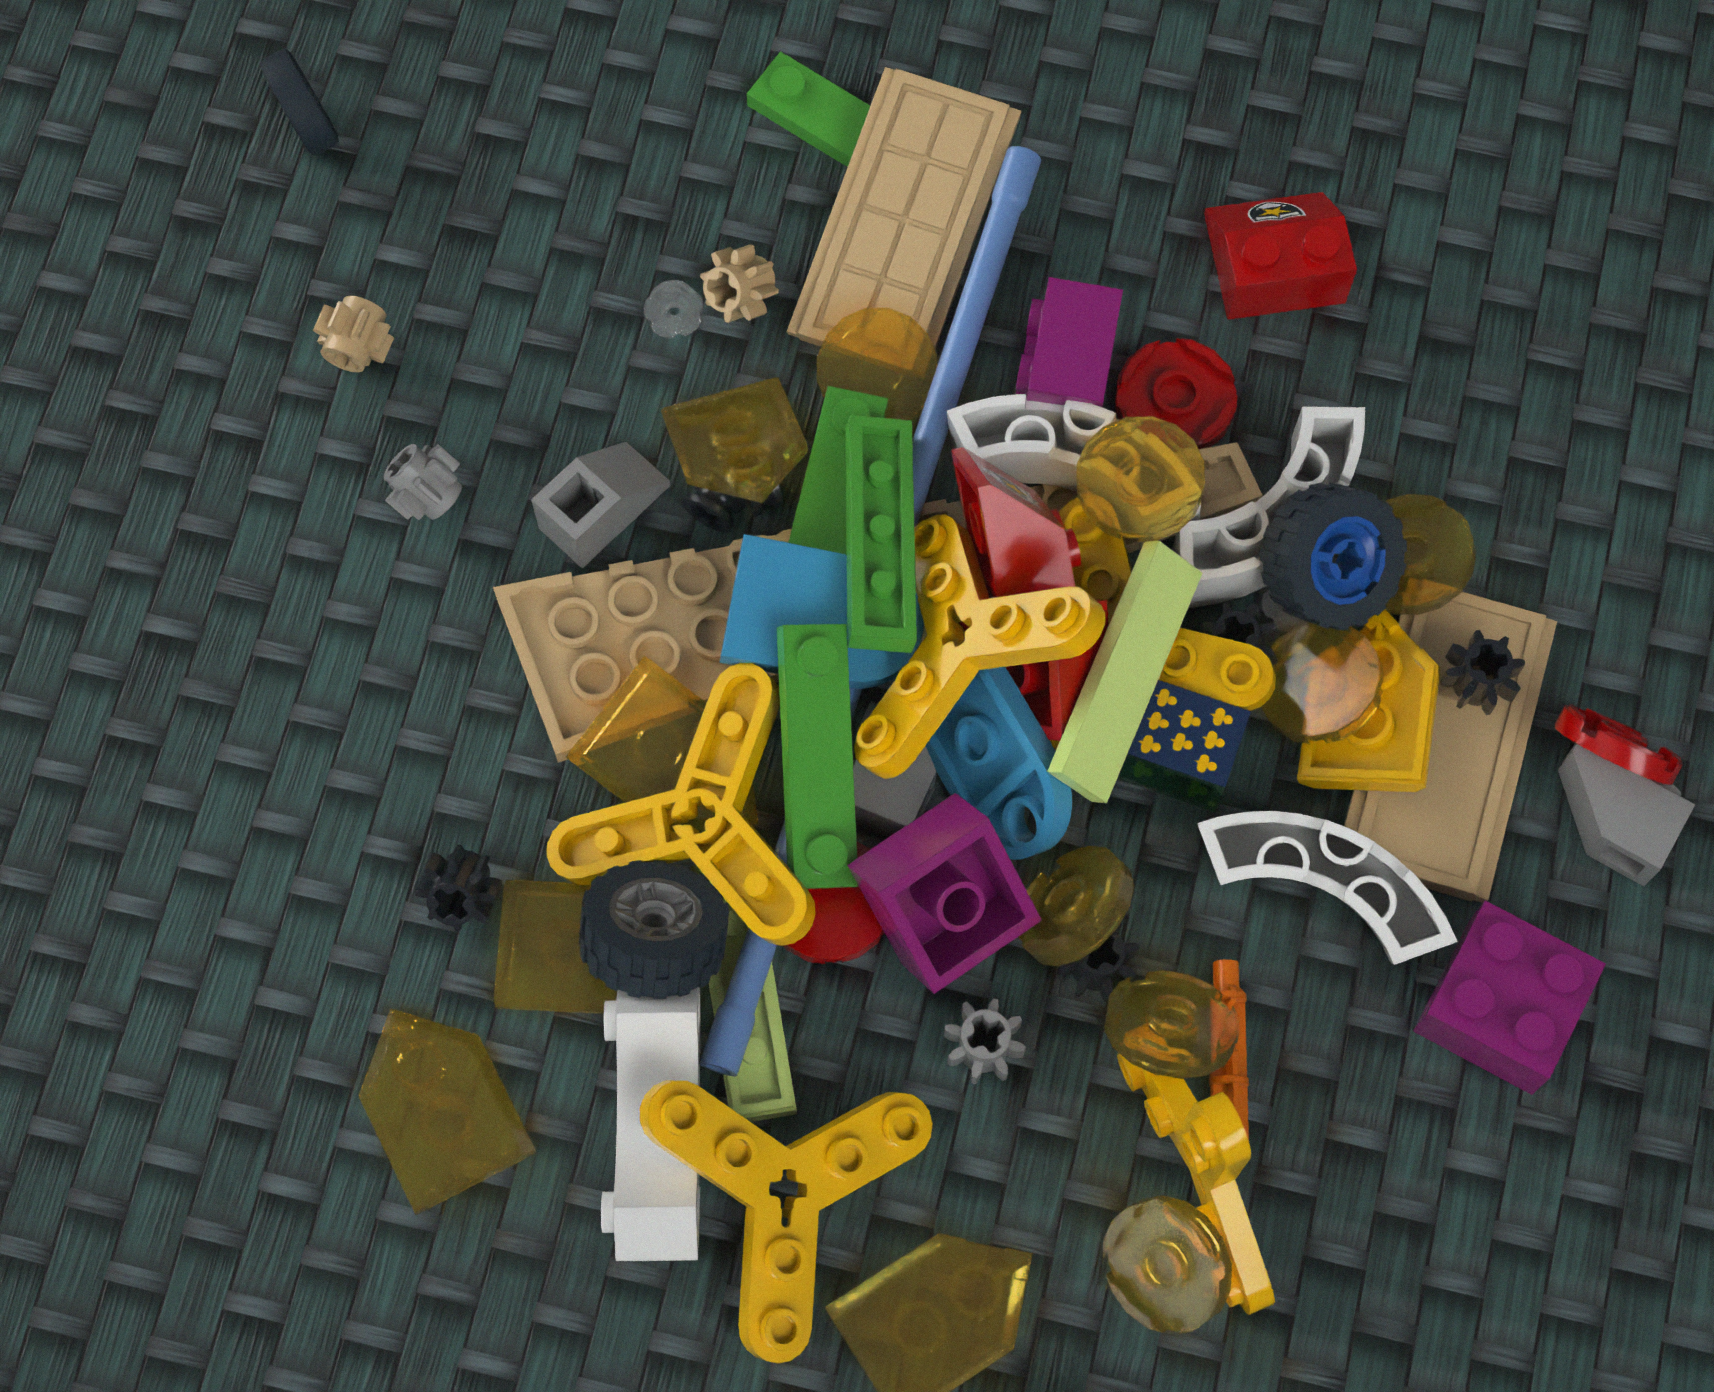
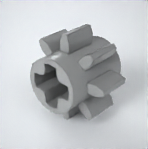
M415 444L405 447L394 457L384 473V480L389 483L388 486L393 490L385 501L407 520L412 516L420 520L424 514L431 520L439 518L450 509L460 495L462 485L453 474L460 465V462L439 444L433 449L427 444L422 450Z
M995 998L989 1003L988 1010L984 1009L976 1012L968 1002L963 1003L961 1013L964 1023L962 1027L955 1024L945 1026L944 1037L959 1043V1047L949 1054L947 1063L951 1067L963 1062L971 1069L970 1077L972 1084H976L979 1081L981 1073L994 1071L996 1076L1002 1081L1006 1080L1008 1076V1067L1005 1062L1006 1056L1023 1058L1026 1046L1022 1043L1011 1040V1035L1016 1033L1021 1027V1017L1015 1016L1006 1020L998 1013L999 1004L998 999ZM980 1030L985 1037H991L995 1034L998 1036L993 1053H989L983 1045L974 1049L971 1047L974 1031Z

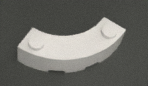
M1026 394L986 398L947 410L951 444L954 449L961 447L968 449L1021 483L1054 485L1086 496L1103 499L1112 507L1116 516L1134 534L1141 547L1144 541H1162L1176 535L1179 522L1200 520L1201 492L1188 471L1157 438L1151 434L1146 437L1137 429L1116 419V413L1092 403L1066 400L1065 405L1027 401Z
M1302 407L1291 439L1290 461L1283 470L1278 482L1255 503L1251 501L1241 508L1214 518L1179 522L1172 550L1202 572L1188 608L1227 602L1267 586L1263 584L1261 576L1263 562L1260 561V549L1264 547L1266 537H1263L1267 525H1271L1275 518L1274 513L1278 507L1285 505L1290 500L1289 496L1298 490H1307L1309 485L1316 483L1329 485V482L1349 487L1361 454L1365 431V407Z
M1281 811L1242 812L1223 815L1197 823L1220 885L1249 878L1274 877L1300 881L1318 887L1336 896L1363 918L1379 939L1389 961L1394 965L1458 942L1445 914L1433 895L1418 877L1395 856L1373 840L1350 828L1326 819Z
M697 987L691 990L690 994L681 997L673 995L667 996L666 999H653V997L647 996L637 998L628 996V993L618 990L616 1001H605L604 1038L605 1041H616L617 1135L614 1191L602 1192L601 1198L602 1233H614L616 1261L698 1260L700 1175L658 1147L644 1134L640 1124V1105L644 1095L654 1085L665 1080H685L700 1086V988Z

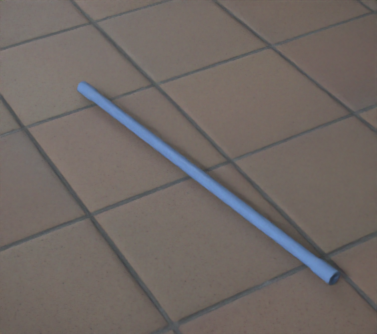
M1012 146L1006 151L992 192V205L912 440L914 527L918 524L949 430L947 410L957 406L1020 214L1027 206L1041 164L1040 156L1025 147ZM849 688L851 722L862 689ZM784 820L774 851L787 865ZM749 927L724 1001L716 1011L699 1062L701 1066L711 1071L734 1077L738 1075L755 1024V1010L777 945L762 939Z

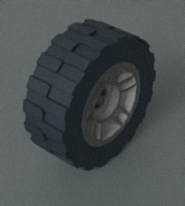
M641 860L631 861L628 865L621 867L616 865L607 869V873L603 876L598 875L591 882L590 890H586L584 893L578 944L580 946L581 960L583 963H587L589 973L595 979L600 978L606 983V987L614 991H624L628 993V996L666 999L667 996L678 995V997L690 994L691 990L697 987L701 989L707 985L710 977L713 974L717 975L721 968L729 921L728 903L723 902V896L705 875L691 871L690 867L678 864V866L667 864L666 861L654 860L653 862H641Z

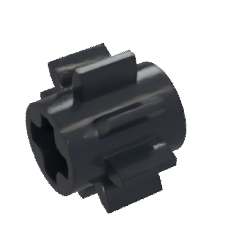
M1225 603L1223 604L1224 615L1215 624L1212 622L1202 623L1201 626L1205 634L1230 640L1237 635L1244 634L1246 644L1261 649L1272 664H1277L1278 659L1275 652L1266 646V643L1275 640L1280 635L1275 623L1258 625L1261 613L1256 604L1253 603L1249 606L1245 613L1233 611L1231 606Z
M1475 630L1469 640L1468 650L1461 645L1452 644L1445 658L1455 667L1448 669L1440 682L1443 686H1453L1456 695L1459 697L1456 707L1461 709L1466 704L1481 706L1483 712L1486 715H1490L1497 705V695L1507 701L1512 702L1521 688L1517 682L1510 678L1520 674L1525 666V660L1513 659L1510 650L1507 648L1509 643L1508 637L1505 636L1499 641L1484 639L1481 631ZM1479 666L1480 670H1473L1472 667ZM1486 675H1493V679L1487 680Z
M457 845L455 851L446 859L435 852L432 853L423 870L425 875L422 876L415 890L416 896L427 898L426 903L429 910L427 918L430 920L436 919L443 924L453 926L455 931H460L462 925L472 917L481 923H485L494 906L492 901L496 899L502 886V880L490 877V868L488 866L490 857L487 855L481 857L475 852L464 850L462 845Z
M1088 916L1085 919L1083 934L1080 938L1071 933H1064L1062 936L1061 946L1066 951L1072 953L1073 957L1060 961L1057 972L1059 975L1073 974L1074 979L1077 981L1076 997L1082 996L1087 989L1093 991L1100 990L1101 997L1107 1002L1111 999L1113 983L1116 979L1123 984L1132 985L1136 973L1132 968L1124 965L1123 961L1131 960L1137 955L1139 944H1124L1119 936L1121 922L1119 920L1115 921L1110 928L1096 927L1093 918ZM1098 949L1105 950L1109 954L1107 963L1103 962L1098 969L1087 965L1089 955L1093 956Z

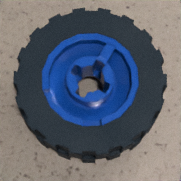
M1329 482V485L1316 483L1309 485L1307 490L1296 491L1289 496L1290 500L1285 505L1278 507L1274 513L1275 518L1270 526L1267 525L1263 535L1266 538L1263 549H1260V561L1263 562L1261 576L1263 584L1267 585L1270 590L1268 595L1274 603L1283 607L1282 611L1288 615L1327 629L1330 627L1336 630H1348L1349 626L1360 627L1368 623L1369 618L1373 615L1378 616L1386 608L1385 604L1391 597L1394 598L1399 589L1397 585L1400 577L1405 573L1406 563H1404V555L1407 552V540L1403 539L1402 529L1404 527L1400 518L1395 517L1392 513L1393 508L1387 501L1377 499V495L1341 484ZM1334 553L1338 554V558L1335 563L1332 562Z

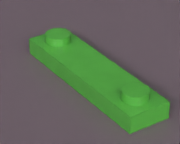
M781 51L747 92L748 107L848 167L870 105Z
M827 386L788 543L847 554L845 428L850 415L886 418L888 398Z
M850 415L845 428L847 646L854 649L912 653L917 641L912 420Z
M847 624L782 625L777 627L787 866L807 889L859 887L847 866L857 859Z

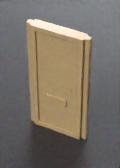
M885 67L788 326V335L910 377L925 380L992 197L1006 151L1011 145L1019 123L1021 110L1011 108L1009 104L897 68L893 70Z
M1410 579L1398 623L1405 633L1421 649L1423 648L1440 667L1427 785L1425 789L1418 792L1353 790L1344 827L1350 828L1373 840L1410 869L1427 889L1471 902L1475 900L1483 903L1489 899L1557 621L1548 619L1543 614L1427 581L1421 583ZM1475 630H1480L1484 639L1499 641L1505 636L1508 637L1509 643L1507 648L1510 650L1513 659L1525 660V666L1520 674L1510 678L1517 682L1521 688L1512 702L1504 700L1497 695V705L1490 715H1486L1481 706L1466 704V706L1459 709L1456 707L1459 697L1456 695L1453 686H1443L1440 682L1445 672L1455 667L1445 658L1452 644L1461 645L1468 650L1469 640ZM1479 666L1472 667L1473 670H1480ZM1486 675L1487 680H1492L1493 675Z

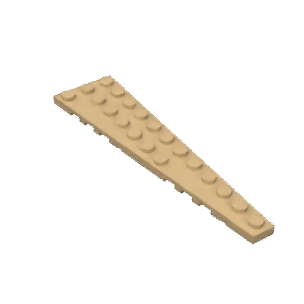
M1238 442L1174 454L1188 471L1201 492L1200 520L1230 513L1251 501L1257 502L1263 496ZM1041 484L1029 487L1036 491L1050 510L1057 509L1058 512L1069 501L1077 497L1086 496L1054 485ZM946 499L924 503L918 524L934 515L945 514L955 519L966 529L961 501L946 503ZM1118 518L1128 553L1141 549L1142 547L1134 534ZM792 529L783 530L777 535H758L757 537L788 543ZM742 539L733 540L730 546L695 552L694 548L670 552V558L634 565L632 560L609 564L608 570L572 576L571 572L493 587L558 763L705 709L710 692L718 676L728 667L733 666L719 663ZM988 591L989 598H993ZM767 672L776 683L779 682V674Z

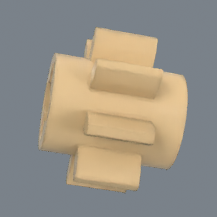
M751 244L735 250L728 247L712 253V261L716 267L700 275V278L704 281L703 291L707 306L711 305L715 310L724 312V320L727 323L743 317L749 321L765 315L767 308L763 299L776 295L779 291L775 287V274L772 269L774 264L772 261L768 262L763 257L755 255L754 245Z
M358 296L344 297L342 302L338 301L335 308L324 304L313 329L314 332L320 335L317 342L323 345L321 349L323 358L334 366L350 372H362L365 366L370 365L372 360L383 364L394 340V337L388 334L391 326L384 323L387 317L385 311L375 303Z

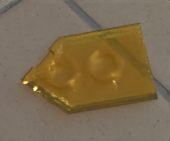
M778 377L661 409L665 426L686 483L691 486L762 503L808 452L807 442Z
M644 655L573 746L566 758L624 803L674 790L706 702ZM753 782L741 812L751 825L758 824ZM702 804L698 806V817L680 825H691L698 831H706L705 822L709 818L715 817V813Z
M505 881L494 988L496 1009L604 1014L605 1001L617 1000V991L606 987V983L600 978L595 979L589 973L587 963H583L580 957V946L578 944L582 899L585 891L590 890L591 885H577L568 882Z
M390 1008L360 1090L359 1098L414 1213L418 1215L532 1156L537 1151L479 1035Z
M938 1233L826 1306L825 1309L877 1392H951L1014 1350L1033 1253L1011 1248H998Z

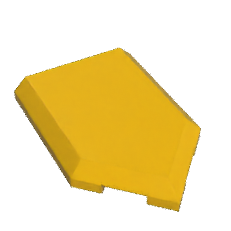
M1386 609L1378 616L1373 615L1369 618L1368 623L1364 624V628L1337 650L1332 647L1313 662L1297 781L1300 784L1314 789L1418 792L1426 788L1440 667L1423 648L1421 649L1405 633L1399 623Z

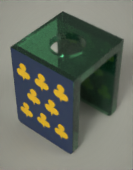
M1158 680L1117 779L1215 812L1226 787L1251 711Z

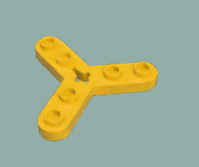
M1094 496L1077 497L1069 501L1059 511L1064 529H1073L1079 545L1081 566L1072 568L1075 587H1080L1094 599L1107 600L1108 623L1110 624L1132 572L1130 558L1121 524L1112 507L1103 499ZM1180 628L1158 680L1252 711L1260 708L1270 699L1275 689L1276 675L1270 659L1257 647ZM1049 740L1056 751L1060 741Z
M945 514L934 515L921 521L914 527L915 580L917 600L927 636L908 663L899 671L895 681L870 716L859 727L854 745L855 758L874 775L884 779L893 778L905 772L916 760L979 670L1068 659L1082 655L1095 644L1103 631L1105 612L1102 605L1080 587L1070 586L989 598L974 544L968 531L955 519ZM960 621L970 627L965 631V636L963 635V627L958 624Z
M738 663L723 671L712 687L675 789L574 816L561 822L552 831L547 843V858L550 867L569 882L577 885H591V882L598 875L603 876L607 873V869L616 865L621 867L628 865L631 861L641 860V862L661 860L670 864L691 858L745 924L768 943L783 946L794 944L803 938L813 925L816 914L815 902L809 890L741 813L780 706L779 686L763 668L753 663ZM702 804L715 813V817L706 820V831L702 833L691 825H680L698 817V806Z
M1151 1027L1125 1036L1124 1046L1126 1051L1117 1054L1120 1069L1129 1088L1132 1091L1142 1088L1148 1098L1144 1100L1145 1109L1158 1137L1162 1138L1167 1135L1171 1137L1190 1170L1201 1202V1206L1193 1209L1194 1218L1206 1244L1209 1247L1216 1245L1222 1266L1214 1269V1275L1229 1307L1240 1304L1248 1315L1274 1305L1275 1297L1235 1180L1251 1159L1249 1140L1235 1107L1224 1092L1197 1102L1161 1040Z
M665 1080L654 1085L644 1095L640 1105V1124L644 1134L658 1147L746 1206L738 1326L740 1339L746 1350L752 1355L777 1364L788 1362L800 1355L809 1343L813 1318L819 1211L916 1157L925 1149L931 1138L933 1123L930 1111L919 1098L912 1094L887 1092L878 1095L791 1144L784 1146L703 1088L689 1081ZM783 1170H786L787 1180L797 1182L798 1191L796 1196L786 1197L784 1208L781 1209L780 1198L769 1194L770 1182L781 1181ZM782 1217L788 1218L786 1226H782Z

